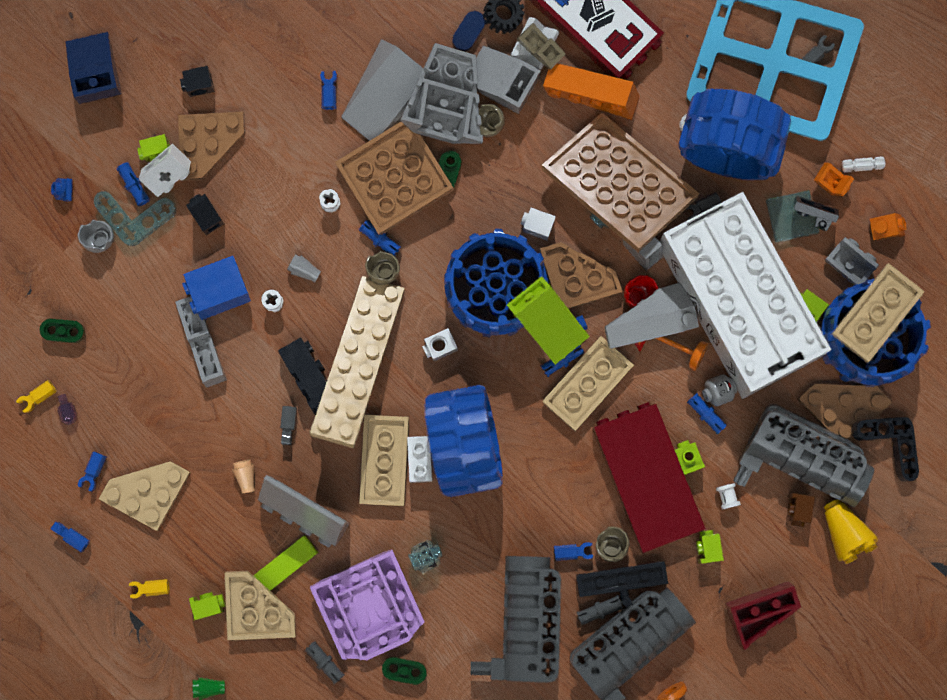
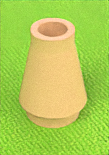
M251 460L233 463L234 469L232 471L241 488V492L255 491L254 464H251Z

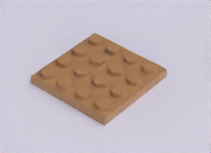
M399 122L335 162L379 235L386 233L454 191L453 186L422 136L413 133L402 122Z

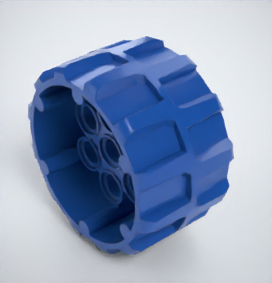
M706 89L701 93L697 92L691 98L678 144L679 150H681V156L684 159L709 172L741 180H767L769 177L776 176L780 170L791 118L789 114L782 110V107L760 96L731 89Z
M494 229L493 233L480 236L476 233L470 235L468 241L450 255V262L444 275L448 307L451 308L464 328L469 327L476 332L482 333L483 337L490 338L492 335L506 334L508 336L515 335L524 326L517 317L507 321L505 316L509 310L507 304L516 298L512 296L510 291L514 287H519L522 291L527 289L526 285L518 280L522 277L524 268H529L530 266L535 273L536 280L542 276L549 284L542 254L537 253L528 244L526 237L505 234L502 229ZM494 247L512 250L521 255L523 259L520 261L518 259H510L505 263L503 262L502 255L494 251ZM482 249L486 250L487 253L483 257L482 266L474 264L468 268L463 267V262L470 255ZM491 257H495L498 259L499 264L496 267H490L486 261ZM515 265L519 268L520 272L517 275H510L507 268ZM472 271H478L482 277L478 281H473L470 279L469 274ZM464 275L468 285L474 287L469 292L468 302L466 300L459 302L454 289L455 277L461 278ZM493 279H499L502 282V287L494 289L490 286V282ZM475 293H482L485 296V300L481 303L475 302L472 299ZM498 300L503 301L506 305L505 309L502 311L495 310L493 307L494 302ZM488 305L490 312L498 317V322L481 320L470 314L469 309L472 307L482 309Z
M875 279L866 280L841 292L823 312L822 316L824 318L820 329L831 348V351L822 358L824 363L831 364L841 373L839 378L844 382L854 381L863 384L865 387L892 383L912 373L918 360L928 352L929 346L925 344L926 333L931 328L930 320H925L921 311L922 301L918 299L899 323L898 332L891 333L874 355L873 361L866 363L857 355V360L863 365V369L852 363L842 349L848 352L853 351L831 334L837 327L839 314L843 313L846 316L851 310L850 307L853 305L851 298L862 296ZM908 329L909 342L907 352L904 355L902 353V342L897 339V336L903 334ZM887 343H890L894 346V354H890L887 352ZM881 357L887 360L896 359L893 362L895 369L889 373H877V368L872 365L878 363Z
M477 385L429 394L425 398L426 427L434 470L443 495L453 497L501 487L503 484V471L493 413L485 387Z

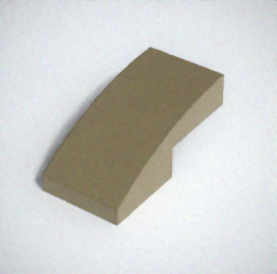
M534 23L530 24L516 39L530 54L549 69H552L566 54L552 38L548 39Z

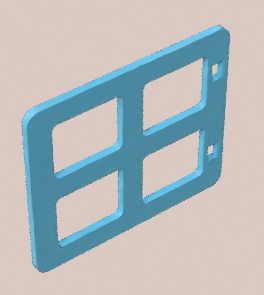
M717 0L686 97L691 102V98L697 92L701 93L706 90V84L715 57L718 54L762 66L764 70L756 95L770 101L778 74L781 72L821 83L827 89L817 120L811 122L790 115L791 125L789 132L817 141H824L828 138L863 32V22L851 16L795 0ZM735 1L781 14L770 49L726 38L723 35ZM721 5L728 8L725 18L718 17ZM798 19L833 28L844 33L835 64L832 68L786 54L795 22ZM701 67L708 69L705 79L697 78Z

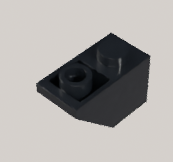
M198 194L189 200L190 203L186 206L205 235L224 225L223 220L206 194L202 196Z

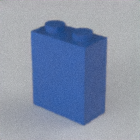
M234 256L183 274L186 282L182 283L186 295L191 294L193 300L189 302L193 314L198 313L201 320L251 302Z

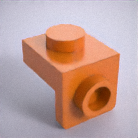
M824 162L813 181L830 195L844 196L850 190L854 178L850 175L842 174L832 164Z
M893 213L870 219L873 240L875 241L895 236H905L904 230L907 229L904 217L900 214Z

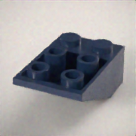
M108 32L65 41L73 96L79 104L122 94Z

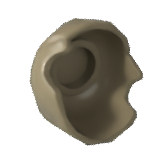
M483 104L478 109L479 115H481L480 133L483 137H493L503 129L505 117L502 110L496 105Z
M380 251L376 255H370L365 263L368 277L379 285L393 282L400 273L398 259L390 253Z
M610 526L598 535L595 547L602 559L608 562H617L628 554L630 542L626 532L619 527Z

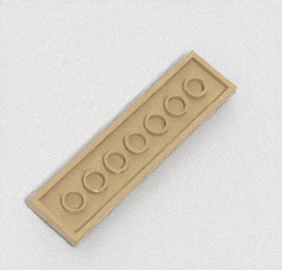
M362 276L310 431V436L354 448L405 288L392 284L379 285L370 278Z

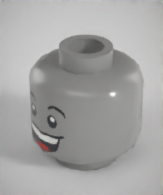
M724 374L706 380L704 390H702L705 401L710 402L714 406H721L731 402L737 393L734 380Z

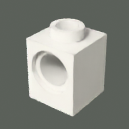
M530 208L529 213H524L520 225L524 226V233L548 240L556 216Z
M448 328L425 338L426 345L422 346L427 358L432 357L433 361L458 351ZM435 341H443L445 348L442 351H435L433 349Z

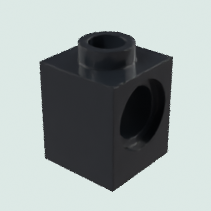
M208 66L182 71L183 78L180 79L183 92H187L189 97L215 92L211 71Z

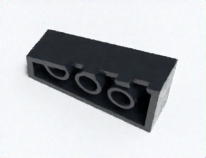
M300 337L278 350L291 375L295 378L300 391L306 397L310 409L316 416L327 383L322 374L325 368L319 359L315 361L311 355L315 351L309 341L304 342Z

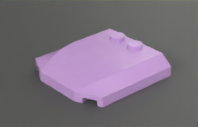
M392 549L324 578L310 586L342 659L369 660L408 642L424 623L422 614Z

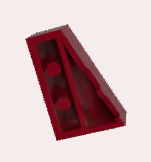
M788 581L725 603L738 644L744 651L758 638L766 635L767 631L783 622L801 608L795 586Z

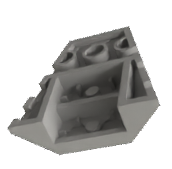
M381 39L341 118L368 141L401 122V117L423 68L397 46Z
M435 43L400 121L413 133L452 144L483 143V135L480 133L481 115H479L478 110L480 100L476 86L478 84L476 55Z

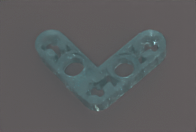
M102 191L94 197L95 207L120 239L128 246L139 244L170 220L176 213L175 204L170 199L162 198L134 220H131L110 193ZM103 197L105 199L109 198L107 202L114 209L109 211L104 205L100 206L102 203L100 199ZM163 204L166 206L171 205L169 213L162 212L159 214L162 218L161 220H158L156 215L152 213L153 211H156L157 214L163 210L161 207ZM121 213L124 218L123 222L117 225L113 224V215ZM149 216L153 217V226L145 228L142 223L143 219ZM126 226L132 233L136 231L134 234L135 239L126 240L128 234L122 228Z

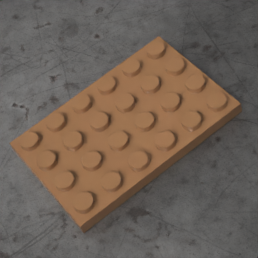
M604 113L599 114L542 164L541 170L637 252H640L699 196L695 189Z

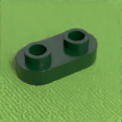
M446 151L441 155L439 165L453 188H455L461 168V157L455 151ZM453 158L455 161L454 164L449 165L446 162L447 159Z
M46 319L41 323L39 329L41 336L51 342L79 343L85 337L84 326L74 320ZM51 327L56 328L54 334L49 333ZM73 329L78 330V334L76 336L71 335V331Z
M390 657L382 665L383 675L393 681L417 685L422 683L427 675L426 667L418 661ZM391 664L397 665V672L393 673L390 671L389 667ZM414 668L420 671V675L417 677L411 674Z

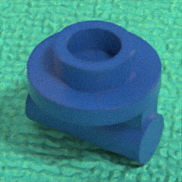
M57 178L52 183L51 194L54 195L56 200L72 201L73 179Z

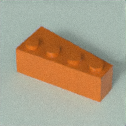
M559 63L552 69H548L543 84L550 97L557 99L561 97L573 103L583 104L630 120L633 118L640 97L632 81Z

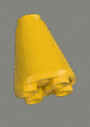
M836 499L824 506L827 525L838 561H844L845 564H849L858 558L856 555L865 551L867 554L877 548V536L845 503H841L840 500Z

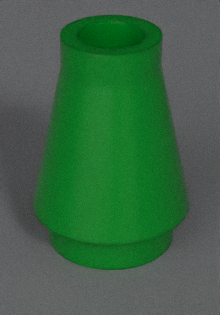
M198 677V680H192L193 698L201 700L225 694L224 680L219 681Z

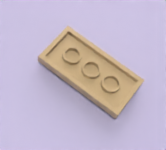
M888 263L831 335L868 363L924 291Z
M600 336L542 403L576 431L634 364L617 349H609L608 342Z
M364 415L359 504L404 506L409 417Z

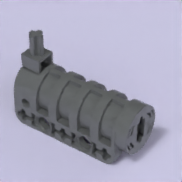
M770 404L762 412L750 435L746 448L739 459L741 466L733 481L745 487L752 472L758 473L764 462L855 507L869 487L874 474V467L867 464L864 452L858 444L780 405ZM793 425L799 426L796 430L789 429ZM833 446H840L837 450H830Z
M505 556L503 658H491V662L471 661L470 675L491 676V680L553 682L556 680L559 674L561 576L556 570L550 569V557ZM550 572H552V576L556 577V581L551 583V588H556V593L551 591L544 592V588L548 589V582L544 581V577H547ZM549 595L555 598V604L551 608L545 607L543 603L544 598ZM544 611L549 613L556 611L555 615L551 614V621L555 625L550 628V634L555 635V638L550 636L543 637V634L547 635V628L543 626V623H547L548 615H543ZM546 642L554 643V650L550 653H545L542 650ZM542 657L550 659L549 665L553 671L548 676L542 671V669H546L545 659L542 660Z
M668 588L660 594L644 591L632 600L631 606H625L573 649L569 656L570 662L600 700H624L626 698L618 688L695 625L696 621ZM648 597L654 598L652 600L653 606L647 605L649 603ZM636 610L638 617L635 621L630 622L629 613ZM623 622H625V623H626L627 625H629V626H628V627H624V625H623L624 623H623ZM613 626L619 627V628H618V631H619V634H618V635H616V634L613 633V632H614V630L612 629ZM604 633L609 636L608 638L611 639L610 642L606 637L603 636ZM602 639L603 647L600 650H594V642ZM587 647L594 654L593 656H590L585 650ZM578 655L584 657L585 662L583 664L578 662Z

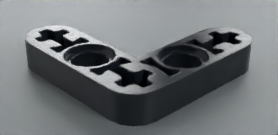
M909 418L870 419L857 421L853 424L851 428L852 436L858 441L892 439L895 470L899 480L909 482L918 478L919 465L914 426ZM880 423L885 424L887 428L885 435L879 432L878 427ZM904 425L905 430H894V426ZM860 428H871V432L861 433ZM903 443L909 448L906 456L901 452V445ZM905 469H910V474H905Z

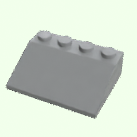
M268 475L265 476L258 497V501L262 503L261 508L270 513H273L274 510L282 514L280 516L281 520L290 525L292 522L300 525V531L308 536H311L312 533L320 537L318 542L327 547H330L331 544L337 546L349 526V522Z

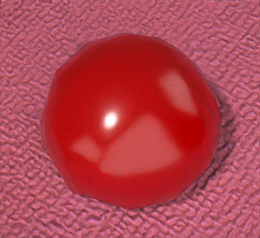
M638 275L630 279L624 288V298L627 305L634 308L637 306V303L651 296L658 289L655 280L648 275Z

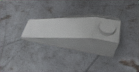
M676 283L657 289L647 299L640 301L630 311L623 313L606 325L604 329L608 347L612 349L699 327L695 305L681 283Z

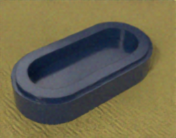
M471 11L466 14L453 35V46L455 49L466 52L473 47L485 27V18H483L482 13Z

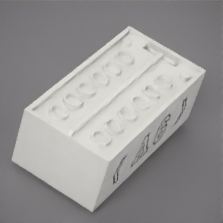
M743 192L663 233L660 243L663 245V256L677 282L681 283L695 305L697 318L726 371L734 380L737 391L742 399L820 359L831 351L830 346Z

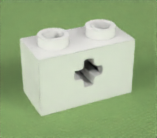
M171 144L141 169L139 180L158 197L163 192L168 193L174 187L175 182L179 179L182 181L189 175L191 161L175 145Z
M428 436L407 437L409 482H433Z

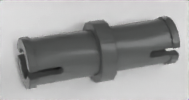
M617 595L602 603L598 601L594 606L580 612L578 611L577 615L583 626L598 618L602 620L606 615L620 609L622 610L623 606Z
M316 641L304 650L318 665L317 668L319 670L322 669L333 684H336L340 678L344 677L345 674L334 664L333 658L330 655L327 656Z

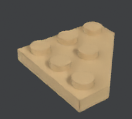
M170 461L119 476L108 481L99 500L159 531L191 472Z
M249 571L225 572L228 640L296 637L295 613Z

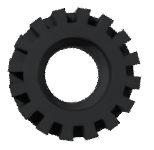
M488 0L483 10L485 11L483 14V18H486L485 24H490V30L495 28V33L499 34L500 31H502V34L511 33L523 20L525 11H522L524 5L519 4L521 0ZM497 7H507L511 11V18L508 20L501 19L496 13Z

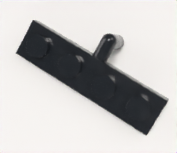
M665 561L576 575L579 597L619 591L621 604L626 607L632 604L628 590L668 584Z

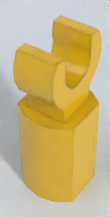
M47 380L29 392L30 395L21 396L16 402L21 404L23 401H27L28 406L22 411L29 413L33 410L36 403L40 404L56 393L57 390Z
M168 579L145 581L144 584L138 581L129 583V586L138 587V593L130 595V598L133 599L139 598L143 594L146 596H156L170 593Z

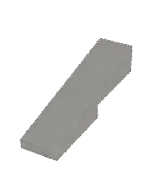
M190 296L175 303L201 380L207 388L227 379L205 319L201 320L198 313L193 314L189 302L193 301Z

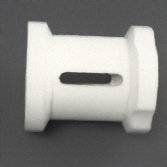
M332 189L321 192L319 199L322 208L326 212L338 210L340 207L338 194ZM333 197L334 203L332 204L329 202L327 204L325 199H331Z
M268 290L262 295V304L268 311L277 312L282 308L284 301L277 291ZM270 297H273L274 299H276V300H275V301H276V304H275V305H272L271 303H269V302H270V300H269Z
M735 483L716 488L722 501L721 509L741 505L740 501H737L734 490Z

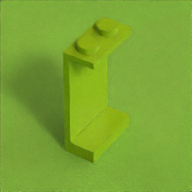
M542 276L507 304L509 309L555 365L590 337Z

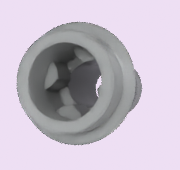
M296 254L287 268L292 275L316 282L321 273L302 255L298 256Z

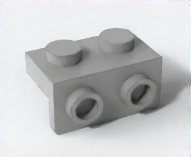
M845 237L824 261L855 286L866 281L873 271L879 267V264L876 263L877 260L873 255L868 252L865 254L859 249L860 246L855 240Z

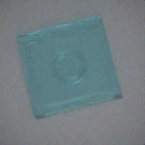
M810 190L766 200L775 242L819 233V229L814 227L816 216H801L794 210L796 196L812 201Z

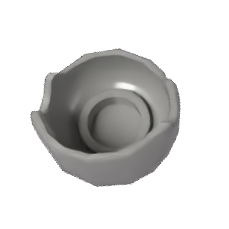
M92 220L87 225H81L77 234L79 243L92 253H101L110 248L115 237L111 226L104 221Z

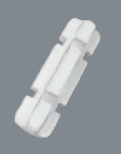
M871 157L855 159L853 161L852 159L843 160L841 165L842 171L845 173L852 172L853 170L856 172L872 170L873 168L875 170L883 169L885 167L884 157H875L874 159Z

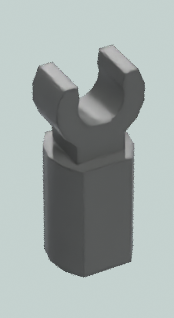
M824 35L819 39L817 46H813L801 60L817 64L824 57V53H829L833 50L835 44L832 43L829 47H825L823 42L827 36Z
M714 192L696 201L695 205H689L684 211L691 210L693 216H690L687 221L722 203L718 194Z
M282 406L280 426L283 429L282 445L292 444V430H295L297 407Z

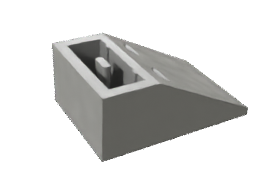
M486 46L482 47L476 57L477 92L519 114L538 82L541 70L523 60Z

